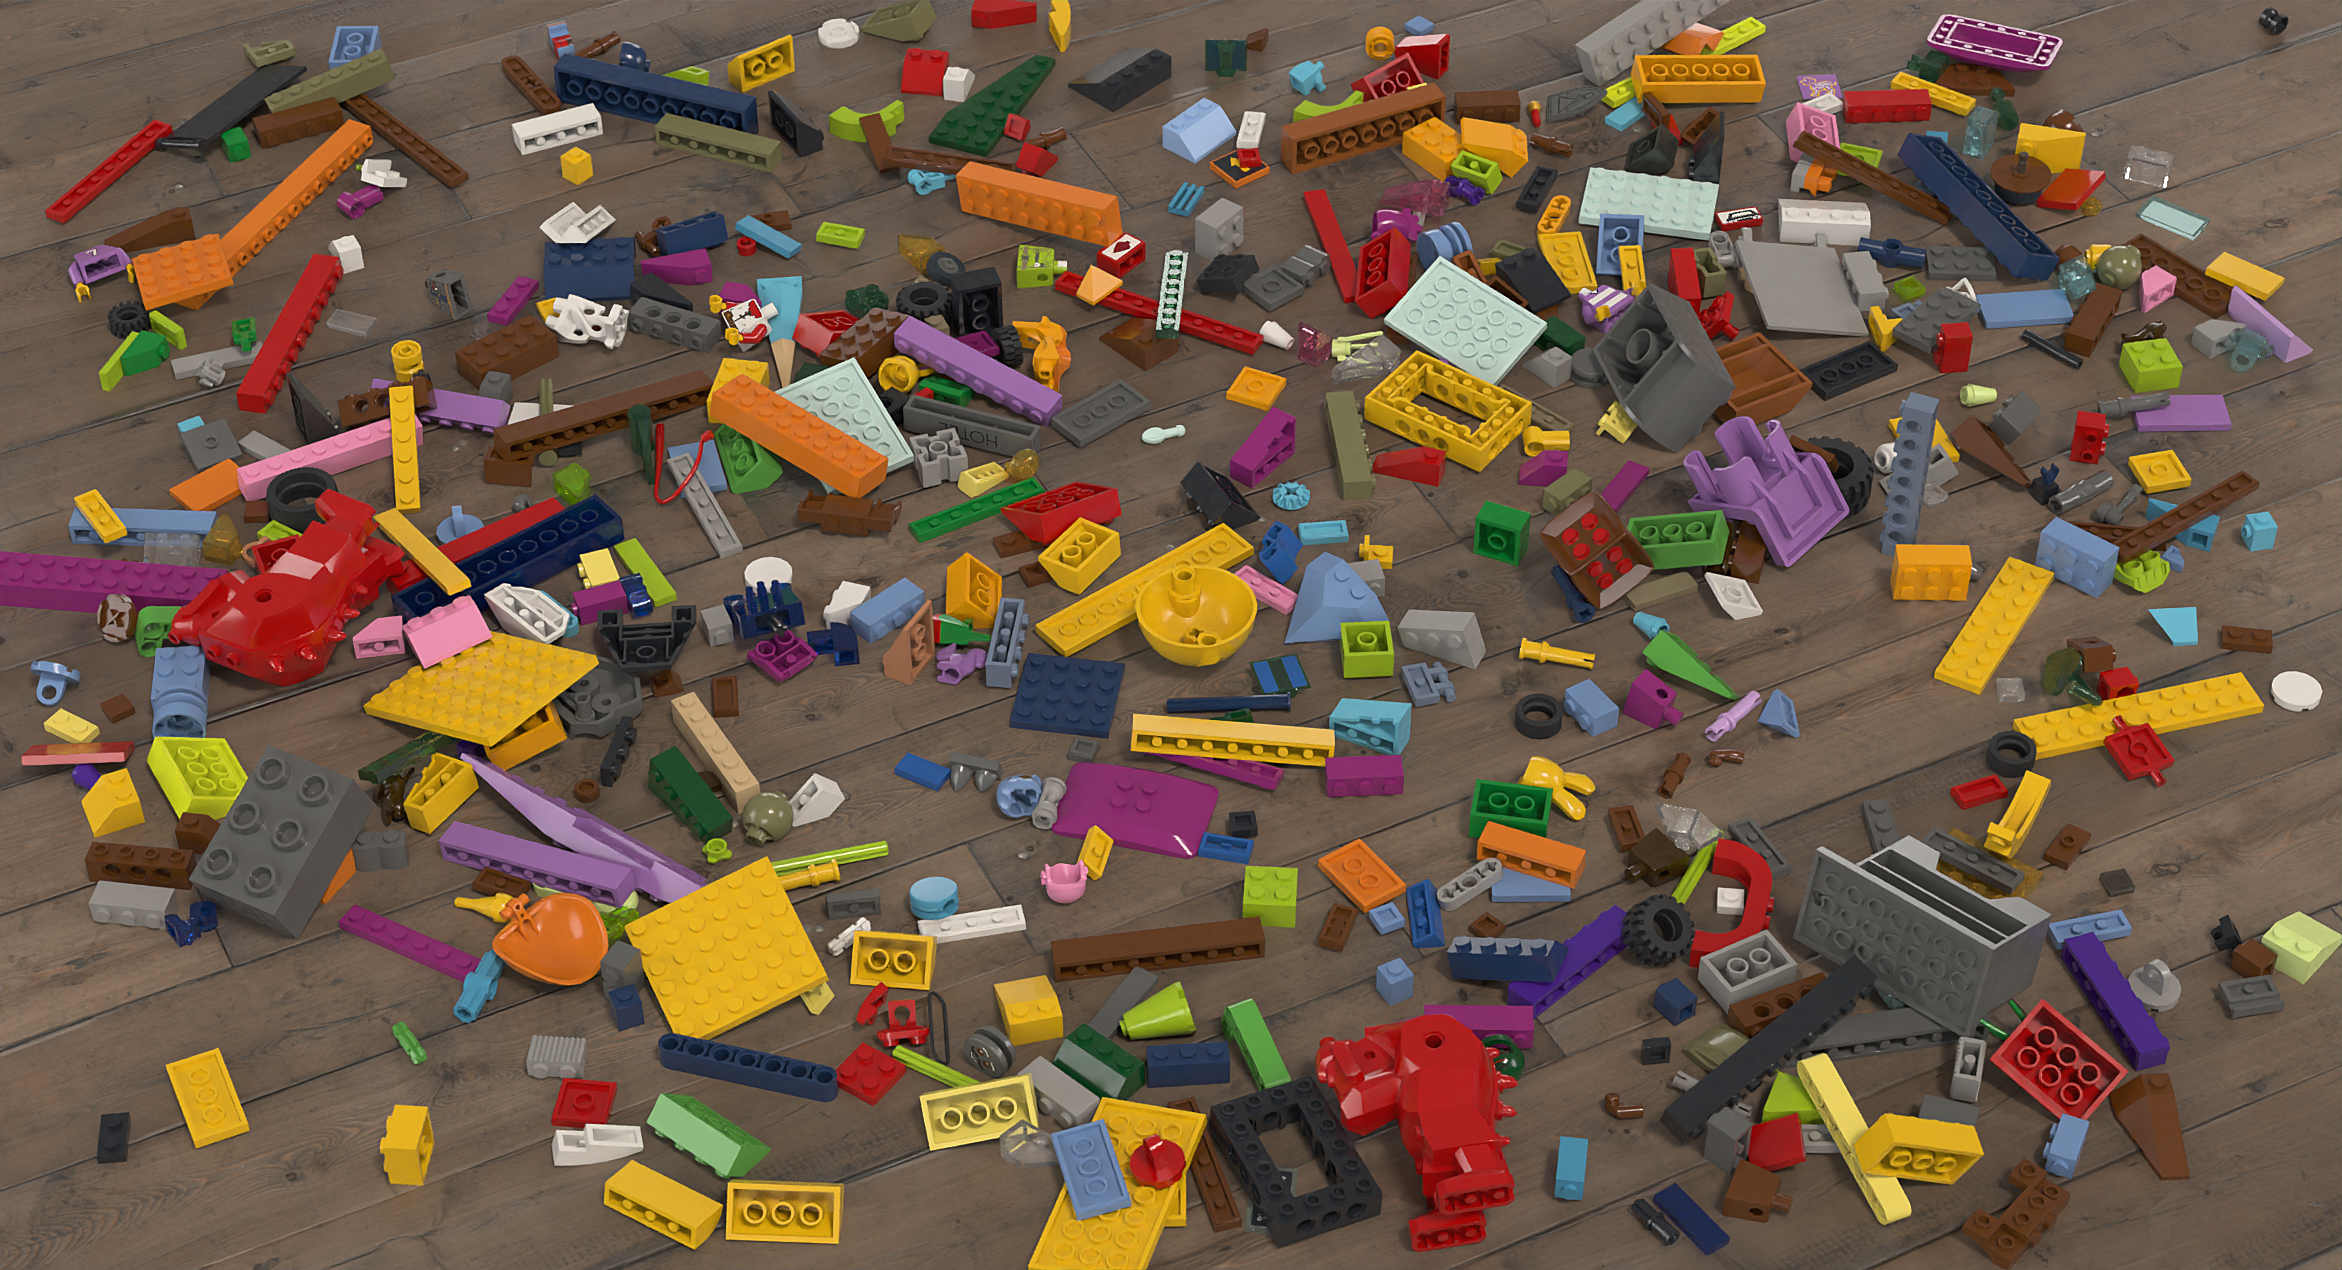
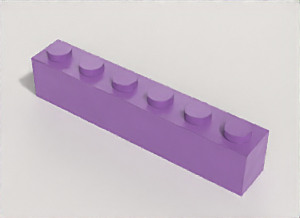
M374 378L371 388H386L393 381ZM434 389L437 409L416 414L421 422L431 423V420L439 421L440 425L447 427L458 424L461 425L460 428L474 431V428H481L482 432L494 434L495 428L506 425L510 405L503 400ZM390 398L384 401V407L389 405Z

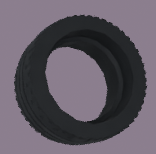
M313 467L294 468L279 474L270 482L266 492L271 521L275 520L301 534L305 532L312 521L324 525L326 521L317 514L315 503L299 507L288 506V504L300 498H318L327 489L338 492V487L333 477L328 472Z

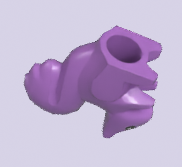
M955 643L939 650L936 653L937 660L940 661L937 664V669L942 670V673L938 675L937 680L957 685L965 676L972 674L976 668L986 667L988 652L983 649L973 648L966 654L957 653Z

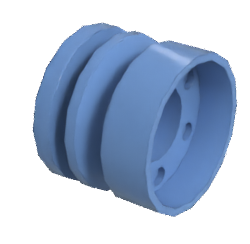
M1456 221L1440 226L1438 229L1435 228L1420 233L1417 237V253L1426 271L1439 256L1451 262L1452 257L1471 249L1473 253L1472 244L1465 228Z
M173 684L161 689L154 701L152 726L154 739L155 737L205 738L207 732L206 718L208 715L206 695L200 689L187 684Z

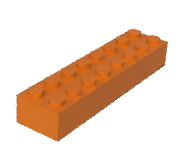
M969 162L956 174L963 212L1110 247L1123 233L1118 196L974 162Z
M740 374L712 393L710 416L845 495L861 498L885 481L889 458L748 376Z

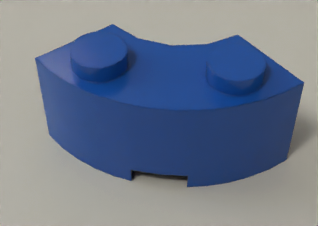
M1275 521L1261 542L1264 547L1259 552V557L1280 584H1283L1298 569L1295 564V558L1303 544L1287 525Z

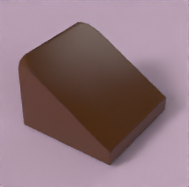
M1268 28L1248 34L1245 40V49L1262 52L1268 42Z
M672 668L664 669L650 679L656 698L684 691L679 674Z

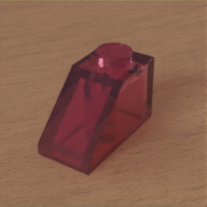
M1301 321L1298 324V359L1316 368L1332 355L1333 337Z

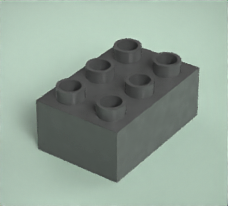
M267 745L188 880L213 904L298 939L373 810L375 803L354 779Z

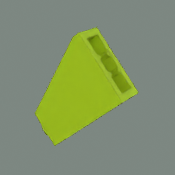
M1778 1071L1763 1110L1762 1123L1798 1113L1801 1118V1124H1825L1800 1077Z

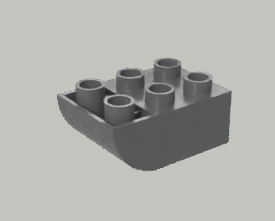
M1651 283L1646 286L1593 348L1602 369L1627 414L1650 437L1676 453L1689 440L1698 436L1705 421L1719 406H1723L1728 402L1732 391L1736 387L1690 302Z

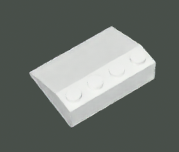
M1778 199L1780 242L1816 243L1815 234H1825L1826 244L1858 246L1861 237L1869 239L1871 221L1870 211L1866 203Z

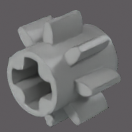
M210 359L209 362L204 360L196 373L197 376L201 377L199 383L208 388L212 387L213 384L219 386L226 373L221 369L223 364L215 359Z

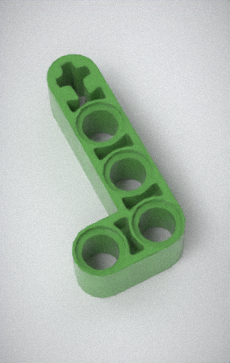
M149 606L139 612L135 638L139 653L142 656H155L156 648L162 647L163 639H169L167 634L171 631V621L182 606Z
M1249 998L1226 1006L1221 1018L1224 1035L1228 1041L1236 1039L1259 1091L1290 1082L1291 1078L1254 1000Z

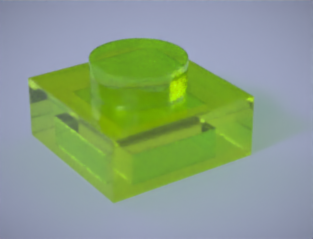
M1913 275L1894 283V290L1906 301L1925 295L1926 287Z

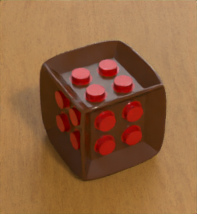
M1596 491L1589 492L1577 499L1549 521L1540 532L1541 540L1556 562L1570 575L1575 586L1591 605L1599 610L1616 602L1642 582L1654 569V563L1635 536L1623 525L1619 516L1605 498Z

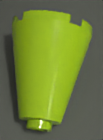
M1180 981L1171 984L1123 1014L1124 1020L1119 1021L1124 1036L1130 1035L1131 1040L1197 1032Z

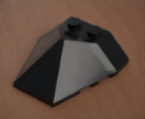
M696 605L672 606L671 622L624 625L622 609L598 611L597 627L621 672L671 669L696 625L697 608Z

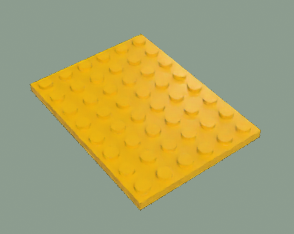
M490 631L492 638L425 669L421 663L410 668L407 674L391 682L387 689L374 695L363 707L368 715L492 747L596 667L599 662L596 655Z

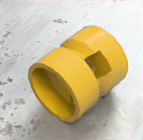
M404 340L392 347L391 354L394 372L398 381L402 383L408 382L413 377V373H416L419 369L425 371L419 343L412 340Z

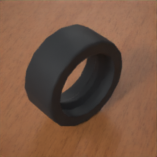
M1538 693L1527 695L1516 704L1515 726L1522 735L1531 739L1542 740L1551 738L1561 729L1563 708L1559 701L1549 695ZM1531 712H1544L1552 718L1547 721H1534L1525 715Z
M2017 731L1999 732L1992 736L1989 741L1986 755L1987 763L1997 774L2005 777H2021L2025 775L2027 770L2031 772L2033 769L2037 749L2033 740L2023 733ZM2013 749L2019 751L2025 757L2009 759L2002 756L1998 751Z

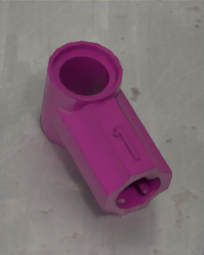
M371 184L353 194L344 192L337 199V207L351 218L357 219L363 215L366 208L383 200V193L379 186Z

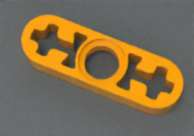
M1559 195L1552 198L1538 223L1537 235L1559 233L1570 213L1571 200L1568 197Z

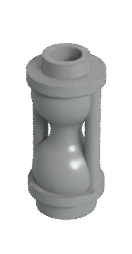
M1049 777L1042 782V794L1039 803L1032 812L1033 824L1040 829H1049L1057 821V805L1067 790L1066 784L1059 778Z

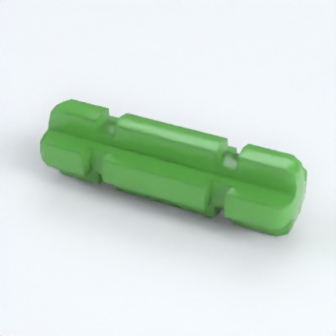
M399 1022L394 1024L392 1027L393 1034L396 1039L400 1040L399 1043L406 1053L411 1056L410 1059L413 1063L419 1065L421 1062H425L427 1060L426 1052L420 1046L413 1033L408 1030L409 1028L406 1023Z

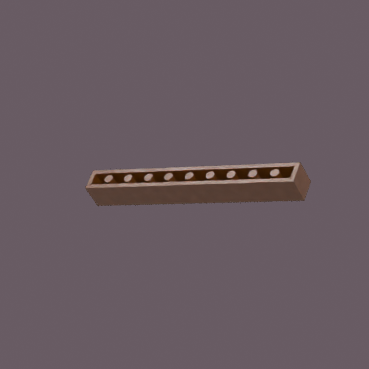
M698 370L494 429V449L507 463L707 405V399L714 382L702 370Z

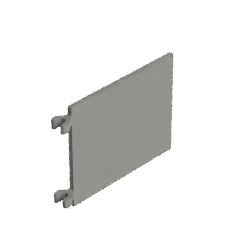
M1741 228L1742 236H1738L1735 246L1767 329L1868 337L1869 332L1835 248L1826 247L1825 234H1815L1816 243L1812 242L1811 246L1754 242L1752 240L1751 228Z

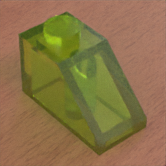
M574 462L552 474L554 492L582 515L586 511L591 493V476L587 469H583Z

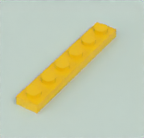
M413 386L389 388L396 509L401 514L421 512L414 390Z

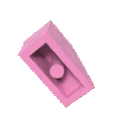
M2158 266L2144 271L2139 278L2140 285L2138 290L2141 312L2146 313L2172 297L2177 278Z
M402 616L377 618L353 637L356 659L406 653Z

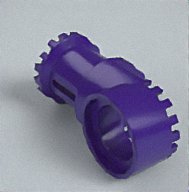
M1454 175L1453 177L1445 178L1443 191L1448 196L1464 197L1474 206L1478 205L1482 200L1481 198L1484 197L1485 190L1472 185L1471 181L1467 179H1462L1461 177L1459 179L1458 176L1455 178Z

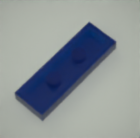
M1676 1183L1654 1195L1653 1202L1707 1256L1729 1244L1730 1237Z

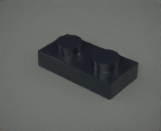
M129 1112L101 1114L97 1149L98 1164L127 1162L131 1126Z

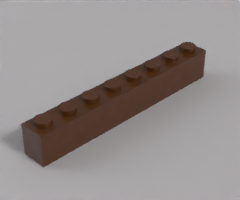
M1260 916L1050 941L1055 983L1130 974L1135 966L1146 971H1156L1265 957V936Z

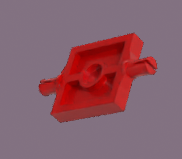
M2121 715L2114 717L2112 722L2119 731L2106 736L2103 743L2130 781L2149 775L2157 787L2163 786L2167 780L2160 773V770L2172 767L2175 760L2150 724L2128 726Z

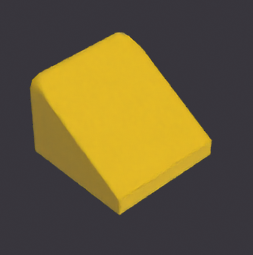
M1496 257L1477 259L1476 261L1484 275L1496 274L1495 263L1501 260Z

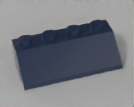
M1461 936L1454 938L1447 951L1452 977L1456 979L1554 982L1569 949L1568 946L1556 940Z

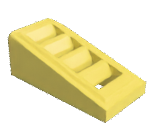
M991 462L961 472L958 488L973 498L1009 478L1010 473L997 463Z

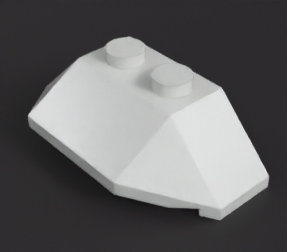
M503 583L484 594L487 603L502 628L512 636L549 644L566 632L570 619L569 613L539 590L511 587V584Z

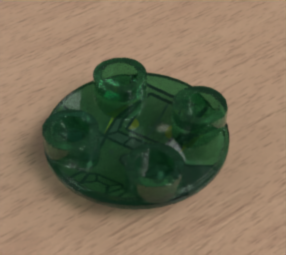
M868 284L866 287L848 290L846 292L845 306L852 314L864 317L874 307L887 310L889 298L884 292L879 290L878 285Z

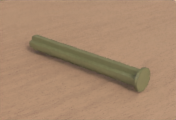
M550 378L540 380V415L554 412L553 384ZM555 449L541 452L539 455V462L546 466L554 465L558 460Z

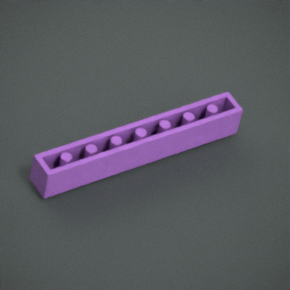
M910 315L894 333L895 348L901 353H906L916 358L920 363H925L935 368L939 373H944L954 378L958 383H963L973 388L977 393H982L992 398L996 403H1001L1011 408L1015 413H1020L1037 424L1048 427L1051 423V417L1057 415L1062 410L1061 394Z
M454 821L438 841L443 860L483 870L487 866L528 880L531 884L534 883L535 885L563 893L578 894L589 900L618 908L622 907L636 888L632 868L472 826L471 824Z

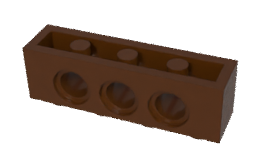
M415 376L410 378L408 382H393L388 384L386 388H371L364 394L346 395L345 399L337 401L342 427L351 431L390 418V403L386 407L383 404L386 399L390 398L389 388L413 386L415 414L437 409L433 384L423 376ZM368 404V410L362 413L363 406Z
M92 842L85 858L90 882L108 881L180 890L192 889L193 883L188 879L197 866L193 850Z
M1823 972L1731 1004L1729 1005L1727 1024L1732 1029L1752 1039L1827 977Z

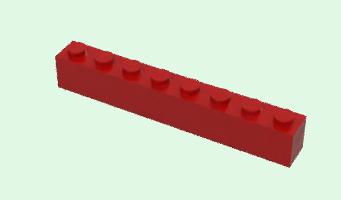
M552 497L441 545L437 549L461 572L468 575L570 530L568 512ZM412 559L402 562V565L406 564L409 567L400 576H389L385 580L387 589L400 604L440 587Z

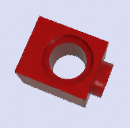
M2128 666L2100 672L2097 692L2103 701L2136 694L2139 688V681L2132 674Z

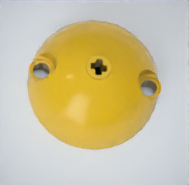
M1187 565L1169 569L1151 578L1138 594L1136 613L1139 627L1147 642L1155 651L1174 663L1200 667L1221 662L1243 646L1255 623L1257 601L1250 586L1237 575L1217 567Z

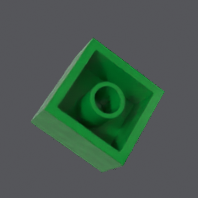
M1486 500L1475 519L1473 554L1519 566L1528 550L1531 513Z

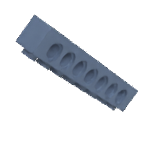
M1911 392L1907 401L1903 400L1901 403L1899 414L1903 416L1899 420L1896 433L1900 434V436L1896 439L1893 452H1896L1897 455L1893 457L1890 470L1894 471V474L1890 476L1887 487L1891 489V493H1888L1886 497L1885 507H1888V511H1885L1882 525H1885V529H1882L1879 543H1883L1881 551L1883 554L1894 556L1896 544L1916 545L1939 399Z

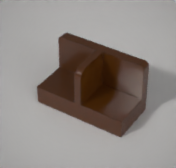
M489 446L484 458L485 482L531 487L532 468L536 455L533 454L506 463L494 447Z

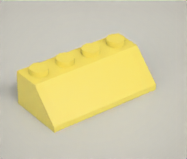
M1031 1073L923 1093L920 1096L930 1151L1039 1130L1037 1101Z

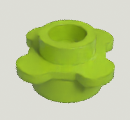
M720 838L711 839L702 848L703 853L708 856L707 861L711 864L724 859H730L732 856V852L727 849V842Z

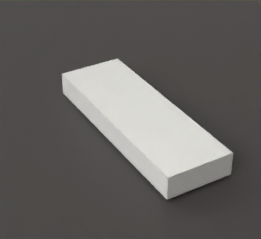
M1248 111L1244 113L1237 139V148L1259 147L1266 113Z

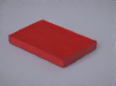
M2066 168L2036 200L2037 207L2077 210L2106 179L2105 171Z

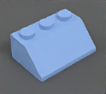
M1203 98L1163 126V148L1196 164L1234 137L1236 130L1220 105Z

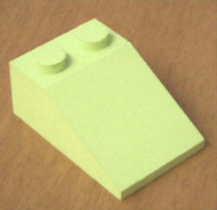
M2298 911L2276 922L2262 937L2261 945L2278 955L2275 969L2304 984L2340 946L2342 935Z

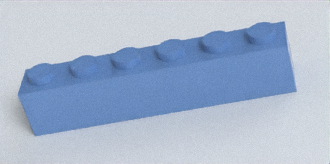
M75 507L68 525L73 544L214 548L220 531L216 511L111 508L126 527L128 535L106 544L77 507Z

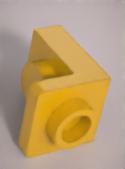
M1365 535L1364 544L1360 543L1359 558H1364V561L1378 559L1382 569H1392L1393 546L1369 545L1370 535Z

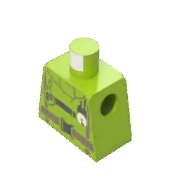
M1019 245L1017 288L1053 285L1054 274H1063L1067 271V261H1055V251L1053 249Z

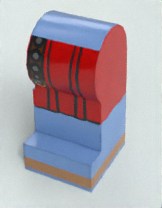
M565 21L548 24L549 42L557 58L560 59L565 53L575 54L574 45Z

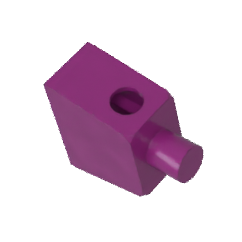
M1647 669L1632 683L1622 712L1624 715L1653 729H1658L1665 720L1677 726L1684 716V713L1673 707L1677 697L1676 692Z

